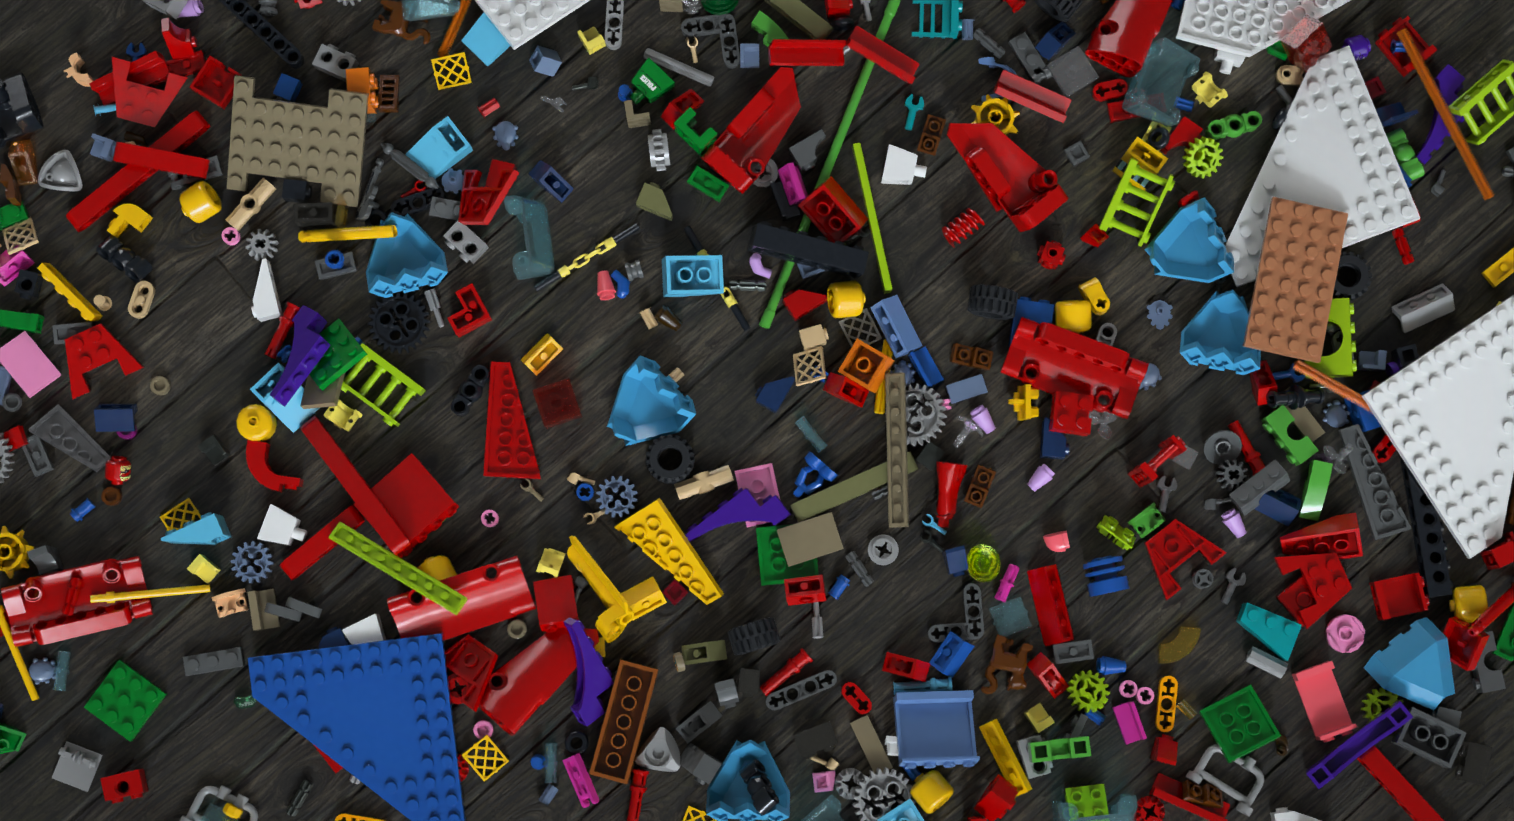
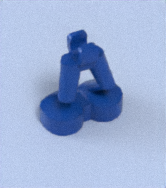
M810 451L804 457L809 466L801 469L795 481L798 487L793 494L798 498L804 492L810 495L822 486L824 479L833 482L838 476ZM817 470L819 473L817 480L808 486L804 484L807 473Z

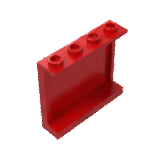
M413 453L371 488L412 543L398 554L400 558L409 555L414 546L425 541L431 531L437 530L442 525V522L447 517L453 516L457 511L456 509L460 507ZM354 503V506L360 511V513H361V514L365 517V519L369 522V520L366 518V516L363 514V512L360 510V508L357 506V504Z

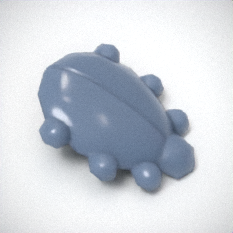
M503 121L499 122L497 126H493L492 129L495 131L493 139L498 141V147L502 146L507 151L510 149V145L515 146L514 139L519 138L516 134V130H518L517 125Z
M449 168L444 173L442 185L445 188V192L450 190L457 194L458 190L462 191L464 179L462 170L453 171V168Z
M1161 300L1154 301L1151 305H1148L1149 314L1147 318L1152 319L1151 325H1156V328L1159 330L1163 329L1164 325L1168 326V319L1173 318V315L1170 314V310L1173 308L1172 305H1168L1165 301Z
M901 360L898 365L893 364L894 370H890V373H905L906 387L915 382V379H913L915 371L910 369L912 367L910 363L906 365V361Z
M1149 363L1146 375L1139 389L1144 388V390H1148L1149 386L1155 387L1157 380L1162 379L1156 365Z
M1334 400L1332 404L1327 403L1328 409L1323 410V413H1325L1324 422H1327L1332 427H1342L1344 424L1349 423L1347 419L1349 411L1344 410L1346 408L1345 404H1340L1338 400Z
M44 657L42 660L34 658L33 663L29 667L30 677L35 681L36 685L40 682L49 683L50 678L56 679V673L60 671V667L55 665V660L49 662L47 657Z

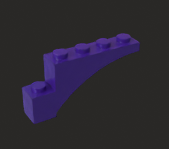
M1449 64L1433 79L1435 80L1433 82L1435 83L1434 85L1437 84L1435 87H1438L1437 89H1439L1438 91L1442 95L1441 98L1444 97L1443 99L1446 101L1444 103L1446 104L1445 106H1450L1459 98L1456 94L1464 87L1461 83L1466 79ZM1434 105V114L1429 133L1420 151L1415 156L1424 165L1432 157L1430 153L1434 149L1437 151L1444 144L1442 139L1446 135L1448 137L1451 136L1447 130L1449 128H1446L1444 120H1442L1435 107L1436 105ZM1451 115L1454 116L1452 119L1455 118L1454 120L1457 123L1458 121L1462 123L1465 120L1463 116Z
M305 305L300 308L292 319L294 322L292 350L283 374L270 393V396L284 407L331 346L319 335L328 322L318 312Z
M740 488L733 494V499L729 502L725 500L717 506L719 509L716 512L712 513L710 511L703 516L702 519L704 521L699 525L695 523L690 526L685 536L692 542L715 528L742 521L772 522L776 526L791 515V513L777 495L766 497L762 501L763 505L761 506L749 489L743 490Z
M569 617L564 621V624L574 646L577 665V686L574 702L570 708L578 722L588 726L605 713L602 708L603 702L598 695L613 685L614 682L611 678V671L602 663V656L599 652L595 651L593 640L585 634V627L582 622Z

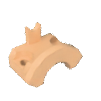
M77 52L70 55L68 60L72 67L64 70V72L68 73L66 77L73 76L77 83L90 87L89 83L94 81L88 73L81 74L80 72L82 65L85 63Z
M245 588L212 597V601H215L219 618L249 610Z

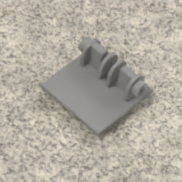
M66 741L64 748L61 747L58 754L61 756L52 779L88 792L103 755Z

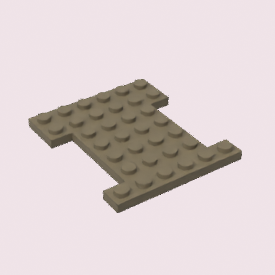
M236 75L234 77L227 189L247 191L248 174L251 173L322 183L320 202L358 207L360 203L369 94L331 88L329 89L328 107L254 97L255 78Z

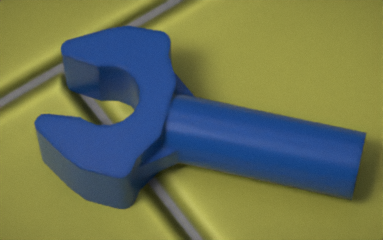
M130 43L126 53L132 57L133 62L147 55V50L140 43L139 51L135 53L134 44Z
M1294 363L1286 371L1272 373L1275 380L1290 378L1293 380V383L1300 382L1305 378V375L1297 376L1295 374V368L1293 369Z

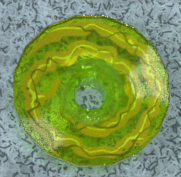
M986 544L976 545L967 556L968 571L976 581L982 583L990 582L996 578L1001 564L1000 557L994 548Z

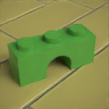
M1281 405L1261 420L1263 422L1262 426L1267 433H1271L1274 436L1275 444L1280 449L1283 448L1287 453L1286 458L1288 461L1298 466L1319 450L1307 435L1299 440H1293L1288 436L1287 427L1295 419L1287 408Z
M1089 736L1027 742L1029 761L1031 763L1091 756Z

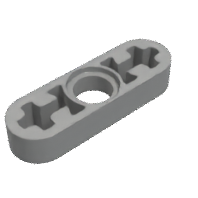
M607 0L605 44L609 49L617 50L622 45L624 1L618 0L620 5H617V13H613L614 8L611 3H614V0ZM618 18L620 20L619 25L616 27L610 26V19ZM612 31L615 32L616 40H618L615 42V45L608 41L612 39Z

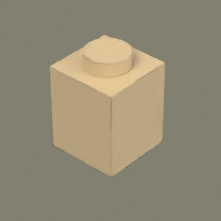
M821 324L799 330L804 351L824 346L827 343L826 340L829 339L826 328L822 329Z

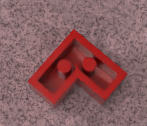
M472 283L455 292L464 309L447 319L459 338L492 321L488 310Z
M998 774L989 783L974 809L989 821H995L997 818L1002 819L1007 809L1011 810L1016 803L1017 788Z

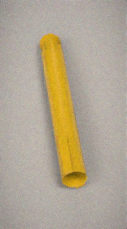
M395 225L302 230L298 233V239L300 242L305 243L396 237L398 231Z

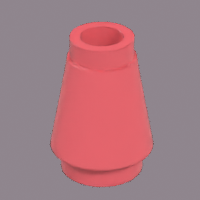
M609 271L598 272L597 295L600 297V300L613 299L616 290Z

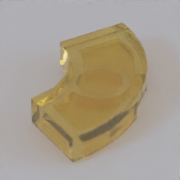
M1180 627L1179 634L1174 640L1166 644H1160L1158 664L1172 663L1188 655L1197 644L1201 628Z

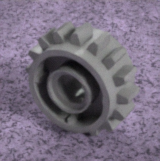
M661 129L652 130V134L648 135L651 167H656L657 171H664L666 166L670 165L667 133H662Z

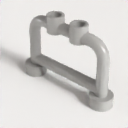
M1218 744L1209 746L1194 771L1189 770L1186 778L1197 785L1201 783L1202 779L1208 781L1238 800L1239 803L1236 810L1250 817L1253 811L1250 807L1264 784L1262 771L1255 766L1256 761L1249 756L1241 757L1234 761L1256 776V782L1246 797L1204 770L1213 753L1219 752L1223 754Z
M221 785L219 789L214 786H205L198 792L187 815H182L179 821H210V819L197 813L207 794H213L250 813L249 821H257L258 812L252 804L248 803V797L242 794H238L236 797L230 794L232 790L228 787Z

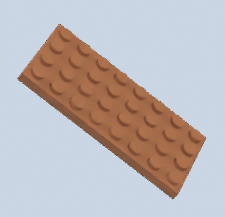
M1277 197L1271 198L1243 347L1320 363L1348 213Z

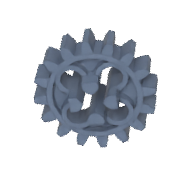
M612 476V481L610 482L605 479V486L599 485L602 491L596 492L600 496L596 502L602 503L599 508L600 510L605 508L606 515L611 512L612 518L616 514H619L620 518H622L623 512L629 515L628 509H635L632 503L638 502V499L634 498L638 492L632 491L635 485L629 486V479L623 482L622 476L618 480ZM625 486L626 490L621 492L620 496L622 499H628L629 503L624 506L620 500H616L615 507L609 508L608 504L614 500V497L607 495L606 490L611 488L615 494H618L619 487Z
M252 541L251 546H249L245 542L244 548L238 546L239 552L232 554L236 559L231 560V563L235 564L231 569L238 571L235 576H242L241 581L246 582L248 579L249 583L253 584L255 579L260 583L261 577L268 578L266 572H272L269 566L274 565V562L270 561L273 555L267 554L270 550L269 548L262 549V543L256 546V542ZM245 552L249 553V558L256 559L254 564L262 568L260 573L256 572L257 568L254 566H248V571L245 573L242 571L244 566L251 564L250 560L243 557ZM261 552L263 556L258 560L257 554Z

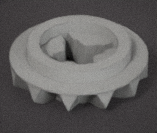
M770 159L766 165V172L769 175H764L762 179L759 176L753 182L757 187H767L770 185V182H775L777 179L778 167L773 160ZM753 162L750 168L752 172L758 173L756 170H760L761 167L759 163Z
M878 535L868 545L869 557L878 565L891 564L899 553L897 542L889 535ZM887 542L886 549L891 554L884 553L880 558V551L875 546L882 547Z
M855 768L842 770L835 780L838 794L845 799H853L852 796L857 795L854 788H860V785L859 787H852L850 792H848V785L842 783V781H849L852 775L853 782L858 784L857 781H865L862 772Z

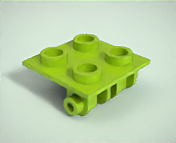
M1104 515L1102 522L1100 521L1096 526L1099 529L1098 532L1105 537L1110 533L1107 537L1108 539L1113 535L1114 539L1112 542L1114 543L1117 540L1115 544L1121 549H1132L1136 539L1134 533L1130 529H1124L1118 525L1119 522L1112 516Z
M1104 784L1065 788V800L1068 805L1070 821H1110Z

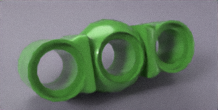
M1251 111L1247 114L1243 113L1241 116L1230 114L1220 120L1211 121L1206 127L1205 135L1207 138L1209 137L1214 140L1225 138L1226 136L1236 138L1243 133L1255 131L1262 123V116L1256 111ZM1248 118H1253L1256 125H1250ZM1234 122L1237 124L1238 129H1232L1229 123ZM1211 127H1217L1219 134L1213 133Z
M1398 128L1386 133L1397 162L1412 181L1424 176V168L1418 161V158H1415L1413 148L1407 144L1409 141L1403 129Z

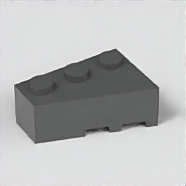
M690 742L680 756V765L695 776L694 780L702 785L705 783L710 784L722 764L720 760Z

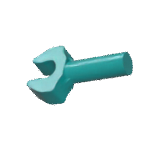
M913 94L906 99L905 106L909 109L905 124L906 130H912L916 112L923 110V97H920L917 105L912 104Z

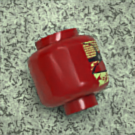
M112 456L111 459L106 461L105 478L110 480L111 484L123 485V481L130 479L131 462L127 460V457Z

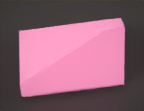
M835 770L812 773L815 793L833 791Z

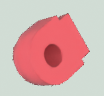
M1067 531L1043 536L1046 546L1054 552H1065L1066 549L1070 548Z

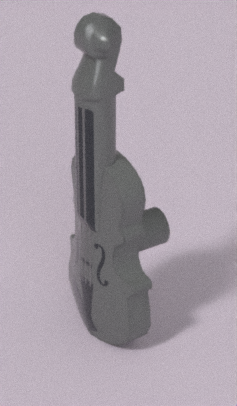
M377 158L375 161L376 166L372 169L362 201L356 211L355 219L360 222L366 221L369 218L372 209L379 208V204L373 200L378 191V186L375 184L379 173H381L380 168L384 165L382 158Z

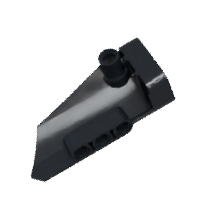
M22 72L5 78L3 82L0 79L1 149L9 140L44 128L37 103Z

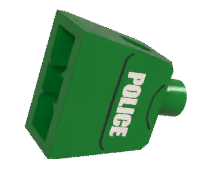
M648 58L631 81L635 91L629 98L636 105L643 98L652 104L675 87V82Z

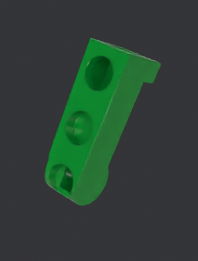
M0 310V327L41 334L45 317L34 313Z

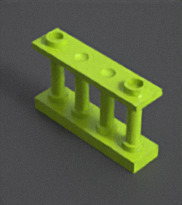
M1505 59L1500 61L1448 106V110L1452 114L1463 116L1471 129L1472 134L1466 138L1467 142L1476 145L1484 143L1493 132L1514 115V98L1506 103L1498 89V85L1505 79L1514 95L1513 61ZM1489 92L1492 93L1500 107V110L1494 115L1491 114L1484 101V97ZM1476 104L1486 119V122L1480 127L1477 126L1469 112Z
M1131 157L1099 225V229L1107 231L1108 227L1119 229L1139 238L1138 246L1142 247L1143 242L1147 244L1151 233L1149 229L1167 191L1172 190L1175 180H1173V174H1169L1168 178L1165 179L1140 168V165L1137 164L1138 159ZM1139 175L1164 186L1159 197L1133 186L1129 182L1131 176ZM1124 192L1132 193L1155 203L1152 213L1149 214L1124 203V200L1121 199ZM1123 210L1146 220L1147 224L1144 230L1140 231L1117 221L1113 217L1115 211Z
M362 343L361 347L367 355L357 362L345 377L341 390L345 393L349 390L384 416L382 420L392 427L394 424L399 427L400 423L395 418L412 396L416 394L422 396L426 390ZM373 360L377 363L375 371L359 392L355 391L349 385L367 361ZM389 372L392 374V380L375 402L371 403L364 396L382 373ZM402 382L408 386L405 389L407 391L388 415L379 408L397 384L400 385Z

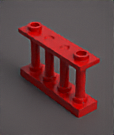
M1172 435L1158 444L1161 451L1148 463H1141L1127 474L1140 488L1153 482L1158 477L1156 472L1161 464L1168 458L1172 459L1187 450L1185 442L1179 436L1175 437Z

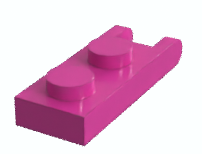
M580 753L562 760L583 808L589 807L588 798H590L592 804L598 803L599 797Z

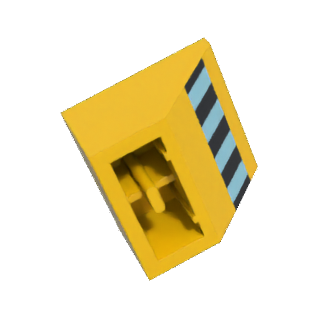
M1137 136L1112 172L1122 177L1130 158L1133 157L1138 159L1137 164L1140 165V168L1157 175L1169 158ZM1132 175L1129 182L1133 186L1145 191L1152 181L1139 175Z

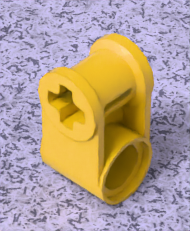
M1094 277L1078 286L1084 300L1091 303V311L1095 315H1104L1110 307V300L1099 280ZM1098 303H1099V304H1102V303L1104 304L1103 308H1102V307H1097L1096 305H1097Z

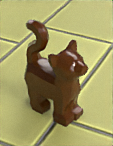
M381 0L380 3L384 5L383 8L391 12L389 20L379 15V20H374L372 26L374 31L383 34H394L406 40H414L422 35L424 38L423 43H429L431 36L428 30L420 28L412 33L408 32L410 17L426 23L429 22L426 18L425 2L419 1L410 4L405 1Z
M997 634L993 645V655L985 672L990 686H982L981 691L985 694H992L996 691L998 682L993 674L996 669L1011 672L1007 680L1006 690L1025 689L1027 682L1024 680L1023 675L1027 667V653L1032 651L1033 645L1024 643L1019 648L1017 654L1008 652V648L1013 645L1014 640L1006 639L1005 636Z

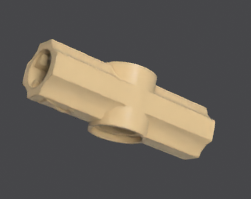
M262 178L249 194L242 197L240 204L225 220L239 231L254 214L261 210V206L276 188L265 178ZM249 201H255V205L252 208H247Z
M729 465L710 472H701L694 475L693 478L674 484L679 500L698 493L700 495L710 492L715 487L732 482L734 479Z

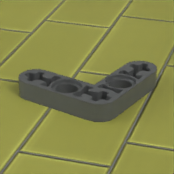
M731 14L688 18L682 22L681 31L686 37L720 33L724 65L731 69L739 65L740 53L736 24ZM724 19L732 22L729 23V31L733 30L734 32H726L725 24H721L724 23ZM711 21L713 28L706 30L703 28V23ZM697 22H700L701 31H698V27L692 28V32H688L687 29H684L687 27V24H691L692 27H696ZM728 36L733 37L735 40L731 46H727L724 43V39ZM729 50H732L733 57L737 58L734 60V63L726 60L729 59Z
M970 583L963 589L965 623L931 626L928 630V638L931 641L943 642L945 640V635H940L938 639L931 635L935 628H938V631H945L944 627H948L947 636L951 628L959 627L961 629L959 637L963 640H976L983 636L982 598L978 585ZM970 587H973V590H977V593L974 594V600L978 599V603L967 604V600L971 601L970 594L966 593L970 590ZM970 606L978 608L979 614L976 617H971L968 614ZM968 619H980V623L976 622V627L980 629L977 636L970 633V629H973V623L969 624Z

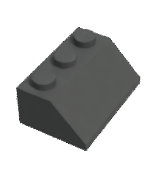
M1411 707L1409 712L1413 715V718L1395 731L1391 743L1444 768H1451L1466 732Z

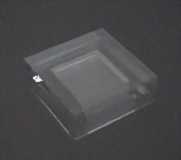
M1185 445L1187 450L1174 457L1172 461L1190 470L1199 452Z

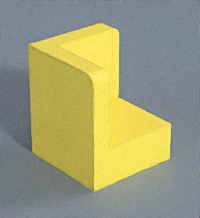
M595 27L583 33L581 30L577 31L589 55L606 46L605 40Z
M199 554L187 568V570L192 574H196L207 584L221 571L218 566L202 554Z
M1041 703L1024 712L1036 733H1040L1055 723Z

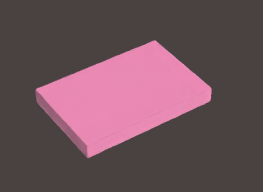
M26 331L0 348V363L29 398L61 376V373Z
M772 463L735 471L738 490L740 488L743 490L749 489L761 506L763 505L762 501L769 495H772V497L777 495L780 499ZM746 521V526L748 528L770 522Z

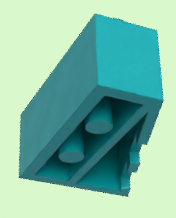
M1248 602L1242 604L1236 619L1237 623L1275 653L1282 661L1289 660L1300 632L1301 624Z

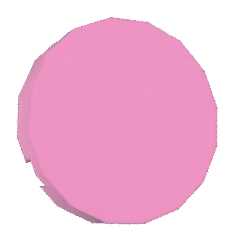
M1338 615L1327 624L1325 630L1326 640L1335 651L1351 653L1358 650L1364 642L1365 629L1362 622L1354 616Z

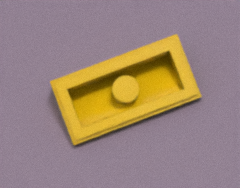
M547 333L521 361L537 376L563 348Z

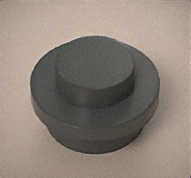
M8 393L3 397L2 405L7 411L15 412L21 408L22 399L16 393Z

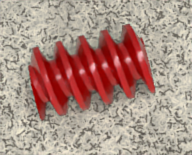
M967 208L966 214L960 213V218L955 217L954 223H948V228L943 226L942 232L948 243L955 248L954 242L961 244L960 237L966 240V232L972 235L971 228H975L978 231V223L983 226L985 223L975 210Z

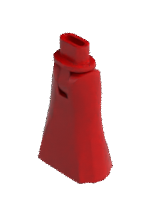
M937 461L938 515L936 517L938 518L937 526L949 527V520L953 518L956 512L958 491L968 465Z

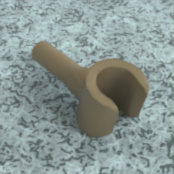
M525 479L529 482V486L524 488L520 484V487L524 491L533 494L542 502L544 498L533 488V483L529 479Z

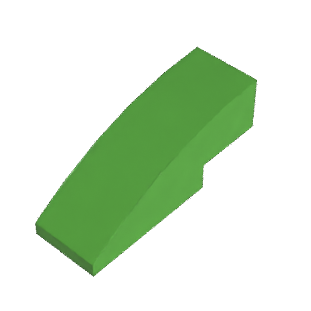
M759 10L751 23V27L765 36L763 44L768 47L773 39H788L781 28L770 17Z
M1318 460L1310 461L1308 477L1305 480L1299 518L1313 521L1319 520L1330 481L1332 463Z

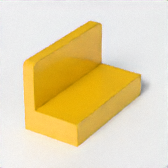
M650 577L621 593L630 609L634 612L632 620L667 603L654 577Z

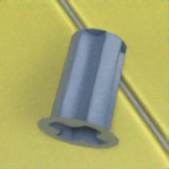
M962 20V40H973V21L975 20Z
M549 783L538 800L548 806L558 792V789Z

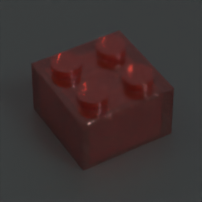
M1308 14L1280 40L1290 63L1305 72L1310 67H1313L1317 59L1326 54L1332 47L1323 23Z
M569 378L532 390L546 429L583 417Z

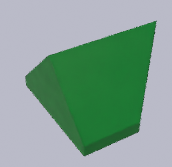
M0 722V754L13 751L19 752L27 734Z

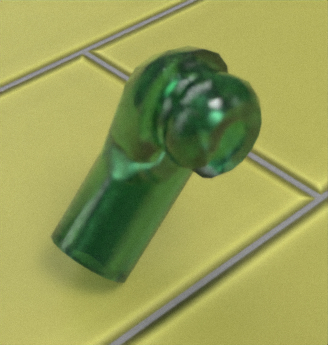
M252 692L249 696L241 697L239 695L234 699V704L239 709L251 708L257 702L252 697Z

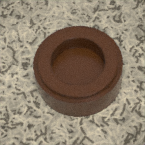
M109 486L101 494L102 501L109 506L118 505L122 500V492L116 487Z

